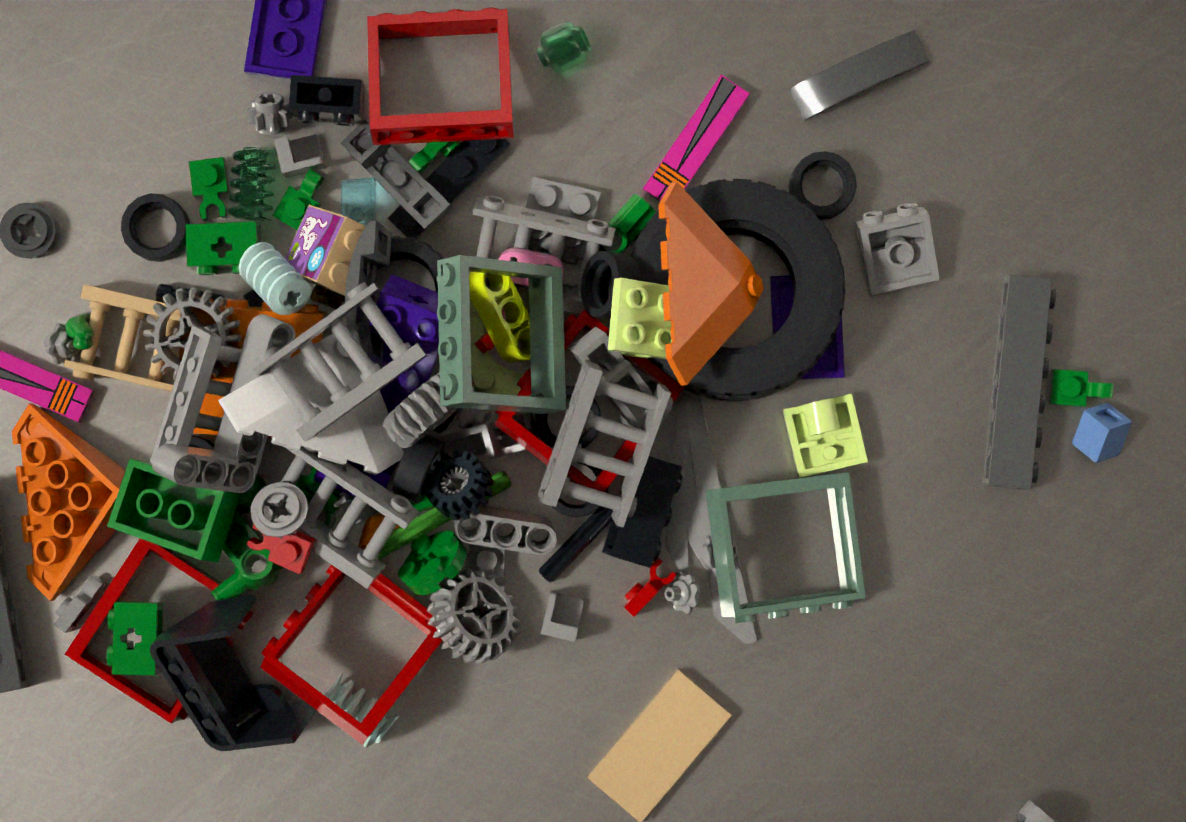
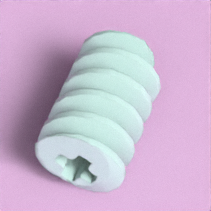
M267 242L256 243L250 246L242 255L239 263L241 277L255 290L273 312L279 315H290L299 311L309 301L312 294L310 284L304 280L301 274L289 264L272 244Z
M342 673L325 696L361 723L376 704L377 699L372 697L364 702L365 689L363 688L353 694L351 691L354 681L350 680L341 685ZM395 714L389 719L384 717L363 746L367 748L375 742L378 744L399 715Z

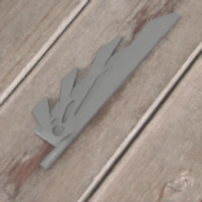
M652 380L645 382L654 394L657 384ZM683 390L673 402L669 416L660 423L649 454L650 457L682 466V484L679 491L673 495L670 505L672 516L667 525L666 548L680 572L688 575L689 542L695 555L709 574L715 617L744 644L757 642L754 622L735 623L734 617H722L717 576L713 568L705 567L704 561L700 556L702 545L706 543V536L711 535L705 490L722 487L700 395L698 396ZM619 413L621 423L629 425ZM730 525L731 541L735 544ZM737 555V557H734L739 602L740 604L749 603Z

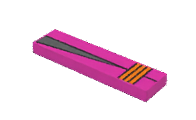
M721 74L645 184L643 191L660 202L672 182H678L685 190L750 93Z
M0 350V389L81 423L94 390Z

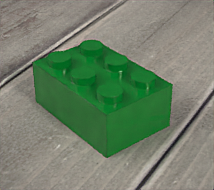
M130 458L107 527L199 560L219 562L241 494L182 486L156 474L152 463Z

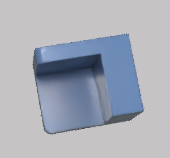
M1108 402L1086 409L1082 414L1072 443L1095 463L1113 458L1120 454L1132 421Z

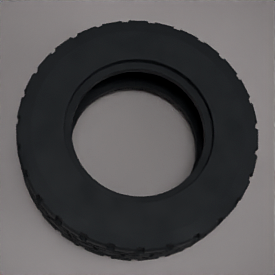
M722 179L710 181L706 185L700 184L685 190L727 236L739 235L753 238L774 250L785 263L793 284V305L784 325L770 338L756 345L742 348L721 346L687 385H682L686 391L708 399L730 402L756 400L773 395V393L780 392L791 386L808 373L818 363L836 334L842 317V311L844 310L846 293L844 266L841 263V255L836 242L831 238L832 234L824 222L817 218V214L807 204H802L796 196L784 189L781 191L775 189L776 186L761 181H758V183L751 182L749 179H733V181ZM659 210L646 223L647 226L641 231L630 256L635 259L639 267L641 281L668 285L669 273L668 270H662L660 245L661 241H667L666 219H659ZM648 358V360L679 383L667 359Z

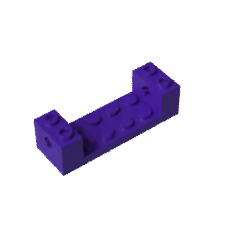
M395 275L390 276L381 290L376 305L404 344L408 342L412 347L418 343L427 354V357L380 390L388 414L412 394L413 391L430 379L439 356L438 292ZM385 341L382 368L393 361L390 356L392 351ZM347 460L349 464L387 490L399 463L398 461L381 473L373 475L363 471L364 465ZM316 470L313 481L322 483L326 475ZM337 484L336 490L355 497L354 494Z

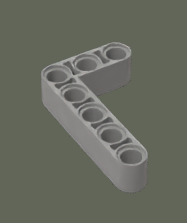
M260 314L252 319L246 332L230 393L259 377L253 369L259 365L257 358L274 346L279 351L295 339V330L292 325L265 314ZM288 356L287 358H285V359H284L283 361H281V362L283 363V362H285L286 360L290 359V356ZM224 411L213 450L164 444L155 451L152 457V467L156 474L182 486L244 493L254 484L268 435L255 431L251 436L238 433Z

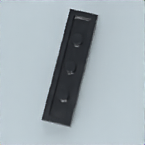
M506 139L463 141L433 171L426 181L452 205L511 144ZM401 205L388 217V220L407 238L413 237L418 240L426 231Z

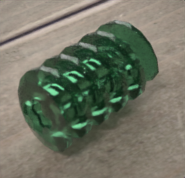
M243 147V150L232 154V158L242 164L231 167V172L241 178L230 181V186L240 192L229 195V200L239 206L229 208L228 214L237 219L247 221H272L264 217L263 212L273 210V206L265 203L264 199L274 196V192L265 189V185L275 182V178L266 175V171L276 169L277 165L267 161V157L277 155V152L269 148Z

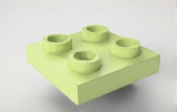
M627 278L614 279L608 351L621 352L622 355L631 357L666 359L665 344L672 343L671 321H664L663 293L669 292L668 285Z
M852 394L783 410L798 478L868 462Z

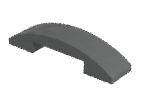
M913 30L854 55L790 88L789 91L805 121L882 82L914 70L930 60L916 31Z
M366 119L341 142L342 146L426 231L452 208L446 199L391 145H373L370 123Z
M377 220L368 222L354 249L346 279L345 303L350 300L347 293L363 282L367 286L376 282L377 267L390 265L392 233ZM358 306L346 315L347 327L373 364L378 363L382 368L384 340L375 327L369 324L370 320L360 306Z

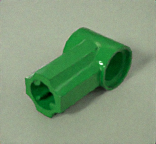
M636 193L608 223L609 227L616 228L615 235L621 240L620 248L610 252L624 253L647 226L646 223L656 213L652 206ZM601 244L600 251H607Z

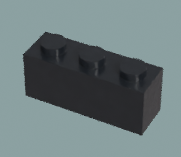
M648 457L634 496L637 498L635 512L631 519H626L624 527L617 526L612 519L602 550L603 553L651 568L653 561L657 560L661 552L662 543L659 540L663 528L667 527L671 520L672 508L670 505L673 495L679 491L682 484V466Z

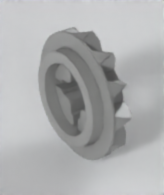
M287 482L272 483L261 489L255 496L251 505V518L256 528L265 536L282 539L286 535L296 534L297 529L303 523H306L309 506L304 493L297 486ZM283 503H286L285 507L291 516L280 515L275 520L276 515L270 507L280 508Z

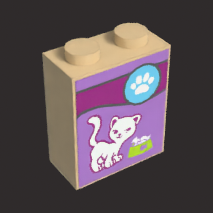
M309 205L285 259L301 274L304 280L345 296L350 261L356 244L366 226L346 216Z

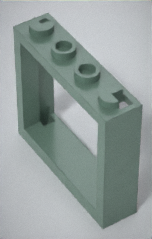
M457 255L437 260L440 407L537 414L566 410L562 267ZM469 272L528 278L531 397L472 392Z
M849 472L705 490L722 617H734L735 623L756 621V614L767 613L768 619L789 616L788 609L800 608L801 614L822 611L821 605L832 603L833 609L852 607V600L866 598ZM827 489L841 590L740 604L727 502Z

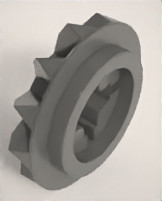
M20 203L10 208L3 216L0 223V238L4 247L13 255L32 259L39 255H44L49 247L54 244L57 228L53 216L45 208L35 203ZM34 221L33 229L41 235L40 238L29 236L27 240H23L24 233L15 227L16 224L29 226Z

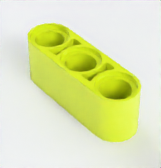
M470 272V299L499 355L503 360L510 363L531 360L529 313L511 277ZM486 277L489 279L490 289L486 285ZM502 308L505 310L506 320L502 316ZM518 340L522 344V351L519 350Z

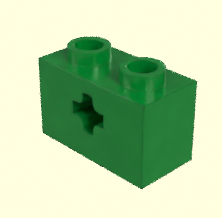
M256 221L185 224L187 267L197 270V275L201 276L218 275V269L232 268V274H240L239 263L242 255L250 246L261 242V226ZM225 241L232 247V251H226L223 258L221 254L216 252V248H221Z
M114 602V609H110L108 613V629L113 630V645L109 644L107 648V665L112 666V675L155 676L161 673L150 654V646L158 635L163 632L164 602ZM134 628L135 634L141 635L142 638L141 642L135 643V646L133 641L127 640V635L133 633Z

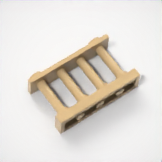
M83 284L80 298L90 301L89 308H92L89 325L94 331V337H92L93 345L90 349L82 350L79 363L65 360L64 367L74 369L72 376L93 381L94 375L97 374L172 392L173 385L162 382L163 373L160 370L165 364L163 360L155 364L151 362L148 379L127 374L140 320L144 321L145 314L159 317L152 307L156 303L167 307L165 303ZM111 306L124 309L123 316H126L113 371L93 366L106 312L110 313ZM179 308L170 316L167 322L166 336L173 335L174 328L179 326V318L181 317ZM156 349L154 350L153 356L158 354Z

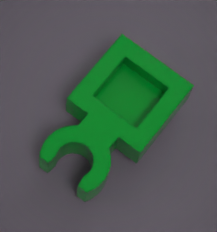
M460 141L426 143V146L408 162L421 174L436 158L439 159L443 154L448 157L462 143Z
M218 157L188 161L193 196L195 198L203 197L204 199L199 207L201 218L204 221L208 220V209L211 206H218L220 217L226 218L228 210L225 203L220 200V194L229 193L225 158Z

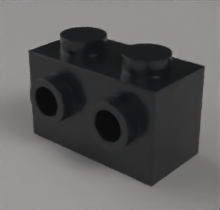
M291 75L289 111L293 117H298V122L318 124L319 119H332L333 124L338 126H354V121L363 122L365 85L362 80Z

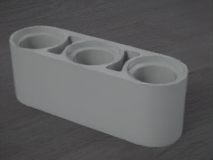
M479 505L480 513L475 515L472 511L469 512L470 518L473 517L480 521L475 529H463L461 524L464 519L461 516L459 521L454 520L458 538L468 544L545 555L551 552L557 543V536L551 521L541 515ZM503 523H509L514 526V529L509 535L501 536L496 533L497 527ZM537 529L548 531L547 537L542 541H534L530 537Z

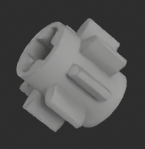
M271 91L263 92L257 95L255 100L251 101L252 107L247 109L249 124H256V131H260L264 135H277L283 132L285 127L289 126L288 119L293 117L289 111V103H284V97Z

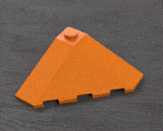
M672 182L659 203V219H666L667 241L660 242L662 270H668L669 292L663 293L664 321H671L672 343L665 344L666 359L682 386L687 385L753 312L764 287L762 279L757 275L751 261L678 182Z
M29 403L12 430L13 445L20 444L23 466L16 467L18 494L26 493L28 515L21 516L23 542H31L33 564L26 565L27 579L49 601H54L115 533L116 530L107 527L126 470L38 406Z

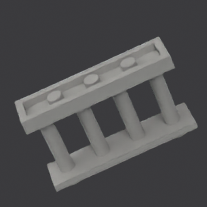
M497 196L478 197L472 215L481 216L484 219L476 257L490 258L498 221L518 225L514 248L528 250L532 228L553 233L549 254L558 257L560 260H562L567 236L587 241L578 284L574 286L563 284V310L581 314L585 310L581 298V280L585 266L590 258L600 251L601 244L612 246L616 228L609 227L606 222L592 219L586 222L505 203L504 199ZM512 257L511 261L517 262L518 258ZM486 277L485 282L487 287L490 289L489 279ZM514 283L522 301L529 302V286Z
M365 282L361 283L347 293L350 300L279 351L274 346L257 358L259 365L253 369L256 375L261 376L270 371L301 414L300 421L303 425L297 429V432L305 442L314 438L427 357V354L418 343L412 347L408 342L404 344L371 297L380 291L375 283H372L370 286H367ZM358 306H360L392 351L390 356L393 361L382 369L378 363L373 364L341 319ZM327 328L331 329L362 372L360 377L363 382L352 390L348 385L344 387L311 341ZM298 349L332 394L330 399L333 404L322 412L318 406L316 408L313 407L281 362Z
M192 325L152 452L151 463L155 451L164 444L189 446L196 427L219 431L222 417L201 414L199 412L206 393L223 397L230 393L232 383L210 379L215 361L219 359L238 363L242 349L221 345L223 337L204 327Z
M584 360L540 485L538 496L543 504L556 507L559 497L564 498L566 495L612 509L611 517L615 524L624 527L626 519H631L637 505V498L634 497L661 420L668 417L673 399L670 397L671 392L666 386L659 383L653 396L605 381V377L602 376L603 371L599 365ZM604 395L649 409L642 429L593 415V410H590L594 396ZM590 428L637 443L630 463L581 448V444L578 442L582 431H587ZM579 462L625 476L619 495H612L570 482V478L567 477L570 465H575Z
M303 446L297 451L286 448L294 453L296 457L281 482L296 485L308 464L326 475L308 504L309 510L306 516V523H303L297 531L315 538L312 552L368 589L386 566L378 560L377 556L396 525L406 529L417 517L419 511L412 507V504L406 498L393 494L348 462L341 465L318 458L319 451ZM337 484L354 494L355 498L336 529H332L320 521L318 516ZM283 503L280 508L270 507L276 515L275 520L280 515L291 516L285 507L286 503ZM368 504L385 517L366 548L361 549L349 541L348 535Z

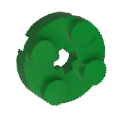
M450 530L438 532L429 537L424 534L412 542V551L398 570V577L416 595L434 593L442 588L438 583L446 576L452 580L459 573L466 559V549L462 545L461 540Z

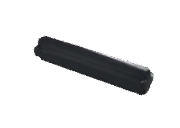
M600 506L539 568L540 575L546 581L553 582L611 523L613 510Z

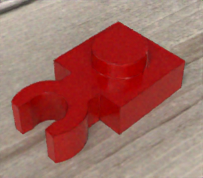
M299 531L296 534L286 535L282 539L272 536L267 537L263 534V540L255 537L248 540L247 545L251 549L257 551L267 549L270 551L268 561L297 574H301L305 570L315 542V538Z

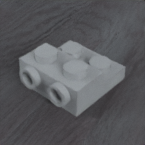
M532 177L526 208L588 222L596 217L601 192ZM532 228L528 250L549 253L553 233ZM567 236L561 261L577 265L578 260L584 259L587 241Z
M907 203L898 206L897 213L884 215L883 211H871L862 215V221L855 222L860 254L864 260L868 288L871 295L940 280L930 217L924 207L918 208L916 203Z

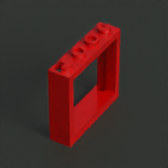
M489 7L479 11L452 9L440 13L416 11L412 14L394 15L392 13H381L377 16H367L369 117L373 145L514 138L507 9ZM498 33L501 110L382 116L380 39Z
M583 310L578 317L571 314L564 323V352L583 327L588 331L597 327L604 331L608 337L609 328L595 317H592L586 310ZM622 355L625 360L630 362L657 385L658 383L665 385L671 392L670 397L673 399V402L684 390L683 386L647 358ZM530 368L516 384L521 388L517 396L531 395ZM495 411L499 415L495 425L544 464L548 465L553 450L513 419L517 412ZM625 440L612 458L628 462L634 453L637 443ZM571 464L567 477L570 478V482L605 492L618 474L601 470L595 480L592 481Z
M139 539L64 655L172 724L179 717L185 720L188 716L178 698L171 705L128 676L112 675V666H108L105 661L89 651L108 623V613L110 609H114V602L123 600L153 553L210 590H214L222 582L173 550ZM251 611L246 614L237 628L241 631L252 618L253 613ZM231 635L230 637H225V638H226L227 642L229 643V645H230L231 648H232L233 645H234V642H232V641L230 640L231 637H232V635Z
M330 565L325 572L330 577L322 586L316 583L304 598L308 602L301 613L295 609L283 624V627L287 629L279 640L273 636L263 649L261 654L265 658L260 668L363 745L443 640L441 637L433 638L437 629L434 626L428 625L433 615L426 611L427 608L384 575L380 574L367 590L428 636L360 723L279 661L347 576L333 565Z

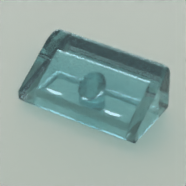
M375 178L341 180V215L364 226H367L369 221L376 220Z

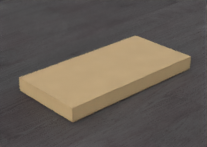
M677 669L588 774L587 778L638 822H642L732 715Z

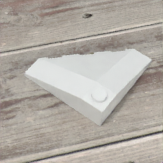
M334 334L314 344L344 387L348 385L352 390L363 382L360 377L362 372ZM302 352L282 363L314 408L318 406L322 412L333 404L330 399L332 394ZM270 371L218 400L238 433L248 436L253 435L254 431L271 436V443L296 451L301 446L319 451L318 458L341 465L346 464L347 460L364 465L363 471L373 475L381 473L400 461L404 454L402 448L392 441L387 435L388 432L383 427L384 420L389 414L380 390L307 442L297 432V429L303 425L300 421L301 414Z

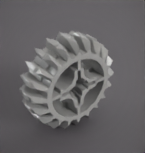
M198 287L190 288L188 298L186 291L183 288H179L176 290L177 301L169 293L164 295L163 300L167 307L160 303L154 304L152 308L159 317L149 315L146 318V322L155 326V329L150 328L143 331L144 336L154 337V342L146 344L145 349L147 351L157 350L158 354L151 358V362L153 364L160 360L165 362L160 370L161 373L166 374L171 368L175 369L173 380L176 379L181 359L169 347L180 346L185 349L188 340L186 338L178 340L177 338L190 331V326L204 327L215 334H220L223 337L221 342L223 346L237 348L231 345L230 342H238L242 339L241 334L231 333V329L240 326V321L233 320L229 322L227 316L233 314L235 310L233 307H229L224 311L219 308L225 301L222 296L218 297L214 303L210 302L212 290H205L202 298H199ZM191 307H197L209 313L216 321V324L201 323L197 319L195 312L191 311ZM179 308L181 313L179 331L173 335L166 336L167 322L170 316ZM217 359L212 374L215 377L220 376L222 370L219 364L229 368L233 362Z
M440 372L413 391L385 418L383 427L388 432L387 435L401 448H408L417 443L459 409L440 407Z
M470 568L459 572L452 580L447 577V579H443L439 583L442 588L431 594L429 599L432 603L426 611L433 615L428 625L434 626L437 629L433 638L441 637L444 641L441 649H448L450 647L452 649V658H459L462 655L464 663H471L475 660L477 664L485 663L488 660H495L501 656V653L503 654L510 649L511 642L518 635L515 629L518 628L521 621L514 617L520 608L511 605L514 595H506L504 592L506 584L497 585L495 583V575H489L486 578L483 569L473 573ZM457 594H458V598H459V602L457 603L458 611H455V600H456V596H457ZM490 622H492V634H491V637H490V635H489V631L491 630Z

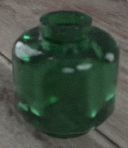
M566 21L541 33V46L537 48V54L544 67L550 65L553 70L562 73L584 63L587 60V51L591 50V45L581 25L575 26L572 22Z

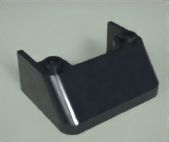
M254 594L210 601L159 634L150 646L152 658L202 738L210 747L219 751L295 743L316 712L306 702L289 704L282 691L274 685H254L225 637H230L257 601Z

